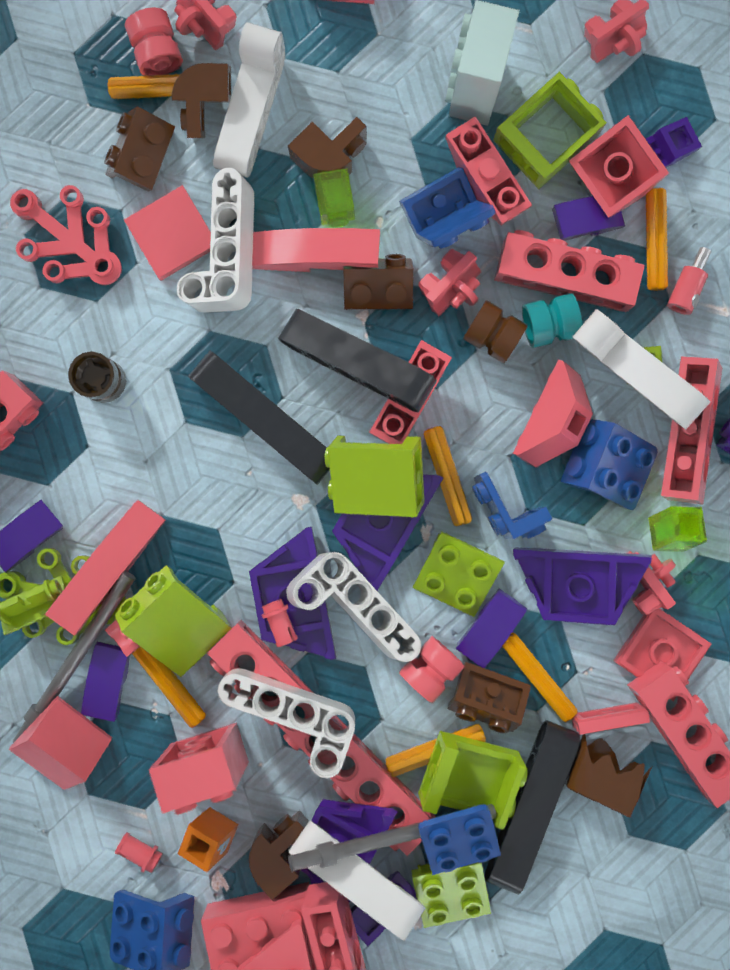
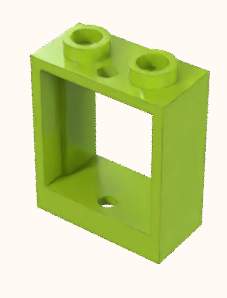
M559 71L497 127L493 141L539 190L563 169L570 159L595 140L607 122L603 119L601 110L596 105L589 104L580 94L577 84L570 78L566 79ZM553 98L583 130L584 134L550 164L518 129Z

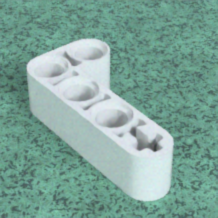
M246 22L239 42V55L242 63L216 145L213 165L214 168L220 170L233 168L243 177L248 178L254 166L285 61V46L282 32Z
M233 168L222 169L213 178L210 271L187 273L181 277L177 284L179 298L199 312L238 311L245 308L251 301L254 190L243 176ZM237 219L235 224L232 227H229L231 221ZM236 252L235 257L227 262L230 254ZM235 285L233 293L226 296L228 289ZM202 288L201 294L195 298L197 290Z
M597 309L573 336L583 348L685 430L711 402L691 384L626 335L618 325Z
M329 552L318 555L288 585L286 591L287 599L290 604L301 609H315L331 595L388 657L402 662H409L419 655L421 641L418 635L341 553ZM330 558L336 562L338 567L336 575L332 578H328L323 569L325 562ZM304 583H308L313 590L312 598L306 603H302L298 598V589ZM356 584L360 588L361 596L356 603L352 604L347 594L349 588ZM377 610H380L383 613L384 621L379 628L375 629L371 621L372 615ZM392 633L393 636L404 639L402 642L404 646L403 651L398 650L400 647L399 643L393 637H389V634Z
M233 669L222 678L217 692L224 704L316 736L310 757L312 771L321 778H331L339 773L355 728V715L349 706L246 669ZM234 680H239L241 682L240 688L243 689L238 695L232 693L233 686L231 684ZM254 685H256L259 688L253 696V701H251L248 698L252 693L251 690L253 689ZM266 691L275 692L279 696L280 704L275 707H268L262 701V693ZM300 703H308L313 707L315 714L308 719L301 718L296 714L295 707ZM335 715H342L346 717L349 725L344 730L339 731L330 726L329 720ZM323 750H330L334 752L337 759L332 764H323L317 755Z
M309 821L288 852L294 855L316 849L317 844L332 841L334 844L340 842L318 825ZM357 855L338 859L337 864L323 868L320 865L307 867L403 941L406 940L425 910L421 902L397 884L395 885Z

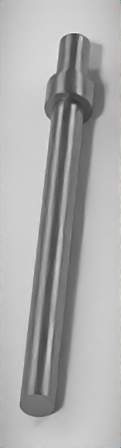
M124 571L37 704H32L25 714V722L13 739V743L50 703L60 695L136 578L131 573Z
M489 804L487 806L489 807L492 819H495V807ZM421 822L334 844L332 841L317 844L316 849L288 856L291 871H296L315 865H320L323 868L337 864L338 859L421 838L418 825Z

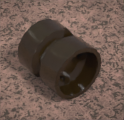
M93 351L82 353L75 357L70 364L68 371L69 383L74 391L81 396L106 403L117 399L125 389L126 377L123 369L116 362L101 353Z

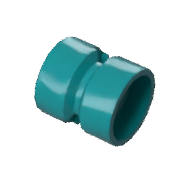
M573 293L556 296L550 300L549 305L544 300L523 304L522 319L528 325L525 334L531 348L550 345L553 343L555 336L559 341L574 339V334L582 326L580 308Z

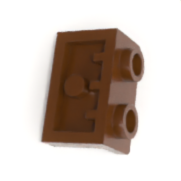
M465 662L464 665L466 667L459 675L454 697L449 702L447 709L456 712L455 715L462 720L470 722L478 720L487 723L491 730L498 733L506 734L516 730L522 725L531 685Z

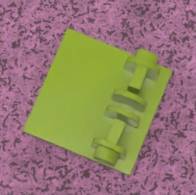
M441 531V533H438L433 543V548L412 588L475 617L505 561Z
M482 862L432 875L429 864L417 865L418 869L411 870L417 900L425 907L421 915L424 928L491 914Z

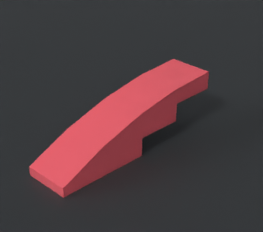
M303 228L253 232L252 269L310 272L311 268L343 270L344 266L378 268L380 229Z
M137 500L96 548L45 615L74 636L77 635L96 608L104 602L124 571H129L166 519Z

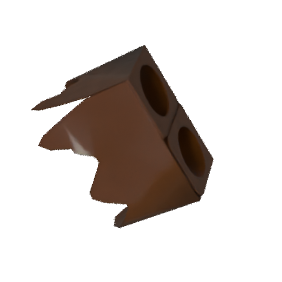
M583 734L565 785L568 789L630 818L652 767L648 769L645 775L644 763L632 762L620 770L616 754L605 740L599 738L587 746L586 735Z

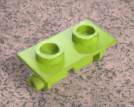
M59 576L52 580L47 579L39 586L2 602L0 601V620L3 634L8 635L47 618L46 612L65 589L63 577Z

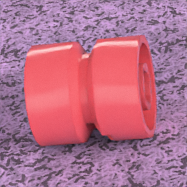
M156 7L145 8L136 11L126 19L125 28L130 43L135 48L134 55L142 75H168L182 65L183 59L177 42L172 40L174 32L165 10Z
M431 636L421 647L420 657L407 662L399 673L421 696L430 703H433L445 690L444 682L446 680L453 681L466 666L440 641Z

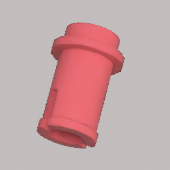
M279 599L262 607L264 611L262 618H267L277 647L287 645L298 639L286 611L289 608L288 604L284 605L282 599Z
M128 832L123 836L115 850V854H119L140 866L142 873L146 870L152 873L163 853L157 851L158 846L155 845L152 848L131 836Z

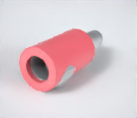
M700 247L692 266L683 267L667 303L671 310L680 314L690 315L698 305L699 296L708 278L704 267L711 254L710 249Z

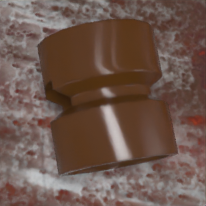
M486 300L463 340L478 349L486 346L488 348V355L505 364L528 325L513 315L507 318L503 317V309Z

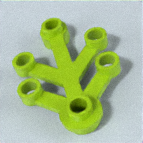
M47 548L38 553V565L43 569H48L54 579L62 576L66 587L72 580V577L61 562L60 552L54 548ZM48 552L54 556L52 565H48L44 560ZM82 555L73 559L71 570L75 575L79 571V561L82 559L87 561L90 556ZM17 571L4 572L0 574V597L9 599L41 584L26 582L23 574ZM6 579L10 580L13 584L10 592H7L3 587ZM125 596L123 597V599L121 600V602L119 603L116 610L114 611V613L112 614V616L106 624H112L114 621L117 620L115 614L118 612L121 604L126 600ZM101 605L96 608L78 634L73 635L72 640H67L64 637V628L60 626L56 632L58 642L63 645L75 643ZM49 617L38 621L39 631L37 633L30 630V625L22 628V631L27 637L35 638L44 634L46 628L53 624L54 621Z

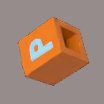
M209 807L188 824L178 855L208 872L228 853L239 824Z

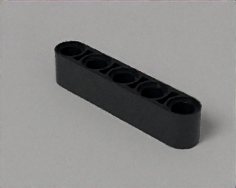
M295 309L278 337L280 342L295 352L416 413H419L437 382L425 370L300 309Z
M211 350L188 375L192 381L315 484L318 485L330 471V468H327L325 465V451L327 447Z
M548 720L542 723L526 762L528 770L526 782L523 787H519L515 798L516 809L512 818H508L504 830L500 829L497 837L501 856L488 860L484 876L486 882L518 895L523 891L580 743V734Z

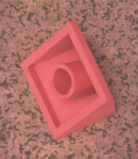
M629 115L569 160L571 166L608 218L640 200L669 174Z
M57 696L10 746L9 750L63 790L86 782L112 740V737Z

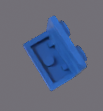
M460 167L399 201L416 238L432 247H439L440 249L457 242V236L467 230L475 231L486 226L489 223L488 218L496 214L493 205L476 199L463 168Z
M590 419L578 446L574 447L560 482L571 487L594 492L625 509L634 510L658 453L657 447L616 423Z
M485 471L474 477L476 484L472 486V490L481 505L487 504L492 514L487 518L497 536L501 535L504 539H516L520 536L522 539H530L547 530L544 524L553 519L546 506L533 508L511 519L488 473Z
M485 804L425 820L418 825L432 875L451 872L459 867L477 862H486L491 858L501 856L489 807Z
M126 890L117 891L114 894L110 941L111 960L132 970H183L189 967L195 896L182 893L165 901L157 902Z

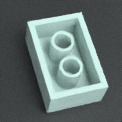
M476 0L472 15L465 13L445 102L451 103L449 116L467 121L476 116L480 124L488 126L502 82L520 10Z

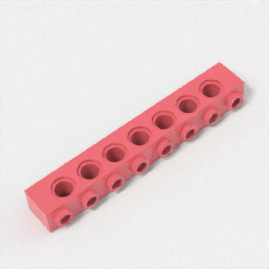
M242 620L207 653L212 658L209 661L211 666L222 676H225L233 669L240 668L238 665L239 656L248 655L255 661V669L251 672L314 693ZM234 680V682L236 683L234 685V688L239 693L241 690H243L240 688L241 682L239 680ZM254 685L251 690L252 693L248 698L249 700H253V696L259 688L258 686ZM264 692L262 693V701L268 707H275L280 704L278 695L268 696ZM308 703L297 705L304 710V719L311 718L315 714L313 707ZM336 715L330 718L329 724L333 729L340 731L347 728ZM264 719L268 724H270V725H272V726L276 723V722H273V721ZM276 723L285 732L283 737L294 750L298 751L301 748L311 757L314 742L310 734ZM353 734L346 756L350 757L355 764L348 770L341 769L337 775L330 778L334 782L332 786L336 793L345 801L350 798L356 804L401 808L404 811L403 815L398 819H393L388 830L436 818L434 814L422 810L421 802L416 795L397 776L392 777L387 766ZM323 750L317 755L323 764H332L337 759L334 752L330 750ZM372 781L379 786V789L376 793L368 795L361 791L360 786L364 782ZM418 838L389 847L394 851L400 849L408 856L422 842V839Z

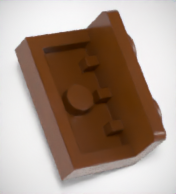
M138 106L129 111L128 114L124 112L116 127V132L120 133L116 146L112 144L105 157L104 164L108 165L105 175L110 178L117 176L148 192L152 191L175 126Z
M389 254L385 256V259H379L378 268L344 266V310L413 309L414 269L412 259L406 258L402 254Z

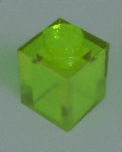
M348 168L313 174L321 225L328 224L329 227L334 228L342 227L349 224L350 220H355Z
M670 506L649 517L653 551L684 552L707 542L702 507Z

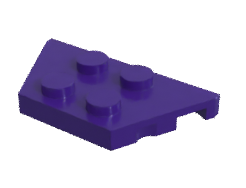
M423 474L425 503L417 517L342 513L332 530L333 534L348 553L354 566L377 591L439 487L443 477Z
M311 526L306 527L249 571L261 640L276 644L267 618H262L264 613L262 607L282 599L284 605L288 604L289 606L286 611L295 634L298 636L297 640L285 646L333 660L337 656L326 600L317 608L306 610L290 604L286 593L290 582L318 556ZM308 583L301 585L298 589L300 601L306 603L312 598L313 590Z
M520 547L513 549V556L515 560H518L526 577L525 582L537 600L536 605L543 620L615 626L652 561V555Z
M323 799L311 821L341 843L388 831L398 811L393 808ZM378 849L357 854V856L370 865ZM301 869L302 872L309 876L311 884L325 882L310 869Z

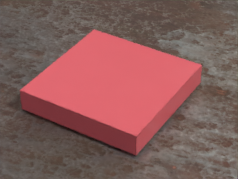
M183 185L124 219L160 281L210 252L211 232Z
M659 608L648 615H643L613 661L636 677H641L644 675V672L662 661L672 668L677 666L686 678L689 679L712 644ZM677 696L671 697L670 700L674 702Z

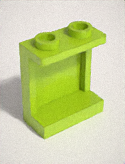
M338 435L326 448L325 465L327 468H330L331 476L328 484V497L330 500H333L334 513L401 517L418 516L425 503L421 437L407 436L402 444L350 443L346 442L345 436Z
M168 566L152 574L147 579L145 586L133 597L126 599L115 614L123 634L180 677L232 629L225 615L214 604L210 607L179 581L173 570Z
M439 731L418 792L422 810L437 815L440 805L464 810L482 804H492L496 810V818L493 819L495 826L504 830L508 818H512L516 809L515 798L519 787H523L526 782L528 770L517 750Z

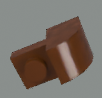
M196 64L184 70L177 78L172 90V100L186 102V109L181 108L180 122L182 131H187V138H205L204 102L230 103L232 84L231 66L229 64Z
M356 117L341 133L331 140L315 123L311 122L288 145L290 158L308 176L322 182L342 180L352 173V160L349 156L352 158L356 157L366 146L367 126Z
M300 810L292 817L289 814L282 817L273 827L274 833L264 823L256 833L250 850L249 866L251 874L256 883L271 900L276 898L299 877L300 870L291 871L288 856L291 854L287 848L296 841L309 821Z

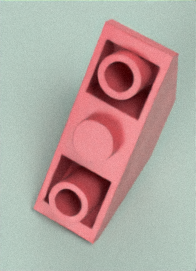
M476 116L446 134L445 138L456 167L463 168L476 199L493 205L496 214L492 218L502 226L532 206Z
M421 340L409 363L431 374L437 380L435 386L419 413L413 412L388 399L369 433L388 444H402L409 435L452 357Z
M558 360L552 373L549 375L547 384L537 404L534 406L532 415L522 435L519 437L513 452L514 455L534 467H538L578 446L593 415L581 375L564 361Z

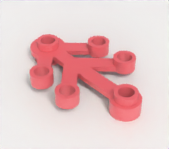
M68 185L60 192V199L67 210L68 229L42 209L40 199L32 191L21 189L12 195L10 206L15 214L24 220L34 219L60 240L35 243L31 239H22L16 245V253L19 257L27 262H34L41 257L77 254L86 261L62 265L56 260H50L43 266V275L52 283H61L65 279L90 277L97 284L109 285L119 278L122 265L119 258L110 252L107 227L110 224V217L101 207H93L87 212V222L94 228V251L84 241L81 210L84 197L77 187ZM70 193H77L75 201L67 202V196ZM25 197L28 198V204L25 207H19V202ZM97 214H103V221L95 224L93 218ZM32 245L33 252L25 256L23 253L25 247ZM104 261L108 262V269L104 272H99L98 265ZM53 267L60 268V272L56 277L50 276V271Z

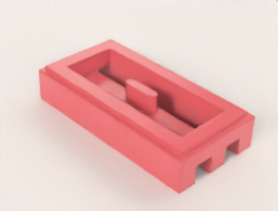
M637 702L578 712L572 718L573 728H576L580 735L650 723L648 710Z

